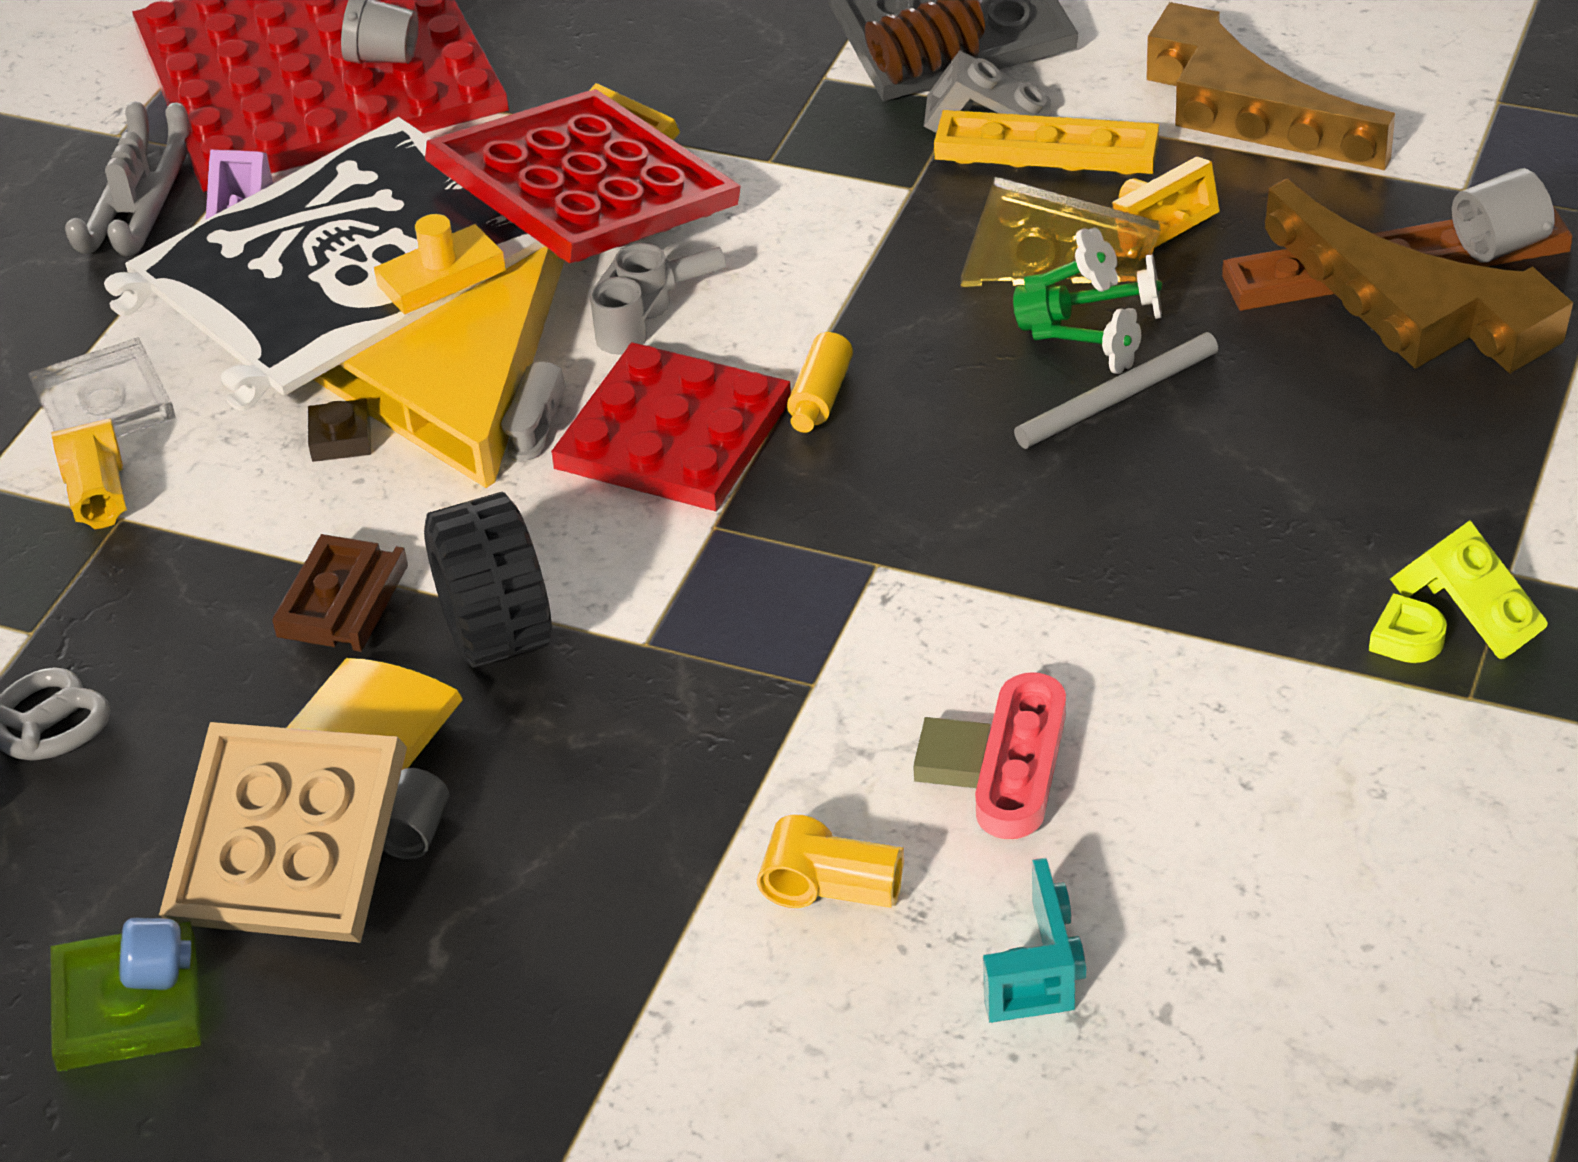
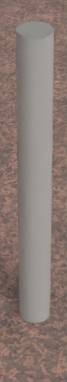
M1205 332L1015 427V438L1022 448L1027 449L1218 352L1217 341L1211 333Z

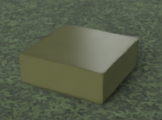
M924 717L913 765L914 782L977 788L991 724Z

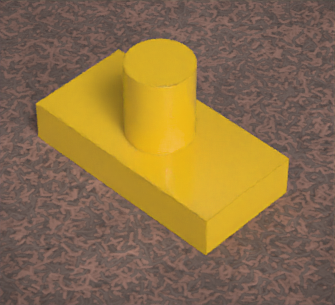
M1195 157L1149 183L1133 178L1123 184L1119 192V199L1112 202L1121 253L1137 258L1220 212L1212 161Z
M440 214L426 215L416 222L415 230L418 249L374 267L377 286L404 315L506 271L503 251L476 224L452 233L449 219Z

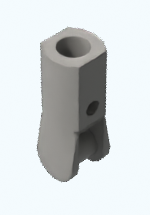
M535 362L526 367L512 404L502 419V429L506 435L510 436L508 451L515 460L525 461L533 459L540 455L544 449L550 428L549 424L553 421L566 388L562 369L553 363Z

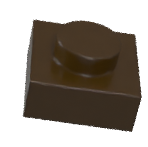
M367 399L332 401L326 404L308 406V446L312 462L371 455V425Z

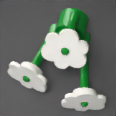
M1095 227L1089 230L1086 228L1081 229L1076 233L1078 248L1075 253V261L1044 274L1025 276L1024 285H1018L1015 288L1013 296L1015 318L1022 331L1032 330L1034 340L1058 338L1102 344L1105 355L1110 356V371L1114 374H1120L1124 369L1132 367L1134 352L1138 349L1141 341V328L1136 323L1137 313L1134 308H1126V310L1117 309L1113 314L1112 321L1106 325L1104 331L1061 326V321L1070 318L1073 305L1140 295L1142 305L1153 304L1155 319H1159L1162 314L1159 291L1162 289L1163 284L1157 278L1153 255H1146L1147 269L1137 271L1138 282L1117 285L1118 276L1114 269L1117 266V257L1113 247L1103 240L1099 229ZM1081 273L1086 279L1091 280L1096 289L1069 293L1065 285L1057 286L1056 282Z

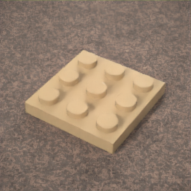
M210 722L159 915L162 918L176 921L178 925L361 943L407 750L406 745L398 737Z

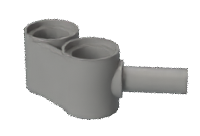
M636 243L622 248L616 253L613 262L598 283L592 287L589 294L597 346L602 351L610 354H623L631 342L643 345L647 338L645 319L655 318L669 308V291L675 289V283L726 268L722 249L715 247L668 261L665 258L664 251L650 243Z

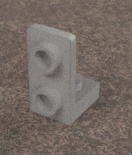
M959 50L927 95L924 127L937 133L942 110L969 111L973 101L997 113L1050 117L1051 99L1034 84L1022 83L999 71L991 62L982 58L976 59Z

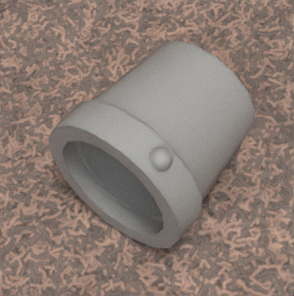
M377 0L348 1L341 33V50L345 61L362 64L365 61L409 63L412 60L418 38L417 12Z

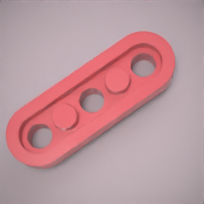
M1034 672L1016 675L1006 681L999 692L975 793L976 818L979 825L984 831L998 838L1018 839L1028 836L1040 827L1045 816L1066 719L1065 690L1059 681L1049 675Z

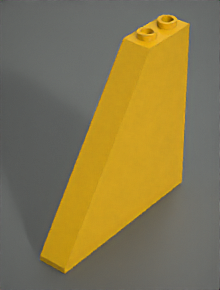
M545 246L506 268V271L492 276L313 380L346 401L367 399L371 417L483 487L488 488L496 481L510 437L502 429V419L512 404L526 367L533 363L565 260L559 258Z

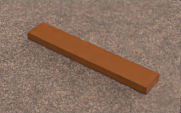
M1555 208L1553 231L1546 239L1490 262H1479L1470 256L1456 234L1453 219L1373 233L1383 239L1421 253L1483 267L1570 252L1573 237ZM1287 249L1223 260L1222 277L1239 311L1334 294L1324 283L1313 279L1306 271L1304 265Z

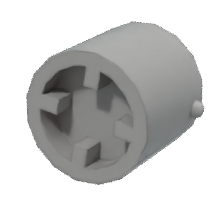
M1526 168L1515 169L1463 190L1454 197L1452 204V219L1456 234L1464 249L1472 258L1479 262H1490L1546 239L1552 233L1555 224L1554 208L1547 189L1537 175Z

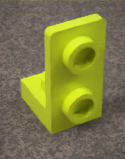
M1471 521L1465 523L1390 578L1404 597H1410L1426 584L1433 594L1445 588L1499 659H1505L1548 625L1547 620Z

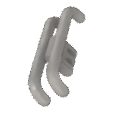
M138 101L130 102L126 106L125 115L128 132L123 133L118 146L112 154V159L109 160L105 168L108 183L87 225L79 218H72L65 225V232L69 243L78 253L85 255L97 251L107 233L113 248L120 255L131 256L141 250L187 154L184 139L189 135V120L187 111L182 104L177 102L171 103L166 108L168 125L167 146L155 172L150 171L146 157L149 142V122L146 108ZM117 212L134 213L129 226L125 221L114 220Z

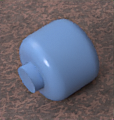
M130 918L124 923L120 950V981L124 986L131 989H170L177 983L179 969H189L191 941L181 940L180 926L176 921L165 918Z

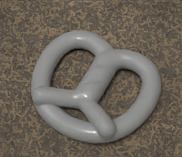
M53 667L32 672L11 684L0 694V750L11 757L23 760H43L73 751L92 740L107 725L111 714L109 702L101 693L83 688V684L78 676L68 669ZM48 687L62 688V690L25 713L13 710L21 701L39 690ZM79 708H86L91 711L88 717L74 728L57 736L40 740L42 732L71 715ZM6 727L22 732V737L14 736Z

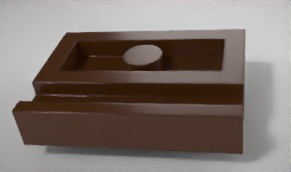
M321 534L272 618L276 637L336 647L338 641L352 645L353 651L362 652L408 567L405 547L396 546L393 552L380 550L379 543Z

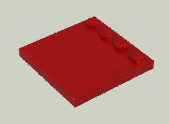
M597 89L439 136L426 142L425 160L569 264L583 261L588 257L616 247L626 246L633 241L659 232L669 231L673 227L690 221L709 217L713 213L736 206L739 202L741 185Z

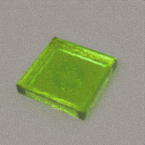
M190 921L178 923L181 930V940L191 941L189 969H179L177 983L172 988L165 990L131 989L122 984L120 981L122 933L50 946L52 1058L57 1071L201 1045L196 945Z

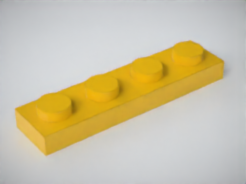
M942 110L934 140L935 160H950L962 164L973 162L1008 164L1013 167H1055L1069 171L1082 169L1115 171L1126 175L1136 173L1153 174L1159 143V124Z

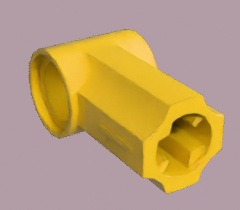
M111 418L52 431L51 436L58 466L64 484L67 483L69 504L75 522L88 524L94 530L115 525L118 516L126 511L127 508L119 471L124 470Z
M788 815L780 818L775 823L756 883L759 891L768 900L787 908L809 906L816 900L817 896L891 908L892 905L896 906L901 889L904 847L834 837L825 824L815 818L805 815Z

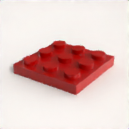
M631 342L552 449L554 469L717 512L787 407V402L791 395L790 381Z

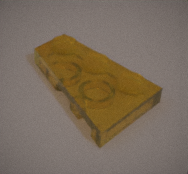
M994 177L961 274V287L981 286V281L1012 280L1013 285H1024L1025 276L1044 274L1075 261V253L1078 248L1076 233L1081 229L1086 228L1089 230L1094 227L1099 229L1103 240L1107 241L1115 251L1117 266L1114 269L1118 276V282L1138 281L1137 271L1147 269L1146 255H1152L1161 231L1160 223L1153 219ZM1081 273L1066 278L1070 279L1072 283H1092L1091 280L1086 279Z

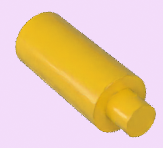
M824 332L814 338L788 399L787 408L792 416L791 425L799 432H810L814 425L824 423L830 414L853 357L851 343L840 334Z

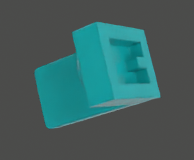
M1047 858L1032 860V902L1043 946L1032 948L1016 947L1005 952L983 955L984 1003L989 1023L1075 1010V980L1086 979V962L1081 939L1079 936L1068 937L1065 924H1071V906L1068 890L1064 881L1053 883Z

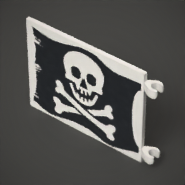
M397 117L125 263L128 272L115 273L105 280L104 285L110 294L114 296L122 294L120 298L110 302L111 309L121 316L132 315L143 305L150 294L154 292L241 361L244 365L228 368L223 372L221 379L223 385L228 389L237 390L226 396L227 403L238 411H246L259 401L270 385L285 396L485 281H480L404 315L377 286L374 267L419 248L415 224L420 218L430 214L444 215L450 221L452 233L476 224L503 251L506 268L545 246L425 160L426 142L431 138L400 117Z

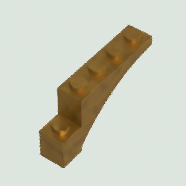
M1173 2L1168 3L1148 34L1147 80L1177 86L1175 126L1375 169H1386L1392 155L1394 112L1358 104L1325 93L1274 68L1244 47L1219 22V11Z
M1285 179L1269 188L1265 229L1270 238L1277 245L1284 246L1304 265L1306 271L1313 279L1324 283L1341 299L1345 308L1352 315L1359 316L1380 336L1382 342L1389 350L1398 352L1415 369L1468 338L1475 342L1478 349L1484 355L1492 357L1509 374L1564 343L1573 302L1533 266L1525 271L1502 270L1460 263L1421 253L1383 239L1346 221L1313 200L1289 179Z

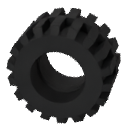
M502 491L428 512L424 526V539L428 560L448 628L460 655L474 668L548 646L552 621L541 568L523 517L506 493Z

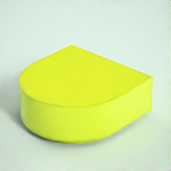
M1393 593L1370 635L1369 651L1408 663L1429 661L1438 656L1443 650L1447 627L1446 620L1443 614L1432 605Z

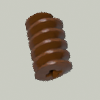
M937 0L936 3L932 1L924 2L916 10L914 8H907L902 10L898 16L894 14L886 15L878 23L875 21L867 22L864 27L865 40L875 64L882 72L886 73L892 84L897 85L902 83L903 80L902 66L905 67L907 73L912 78H917L922 74V59L930 71H937L941 67V53L949 64L959 52L960 47L964 53L974 58L977 57L979 54V40L985 33L984 15L978 0Z

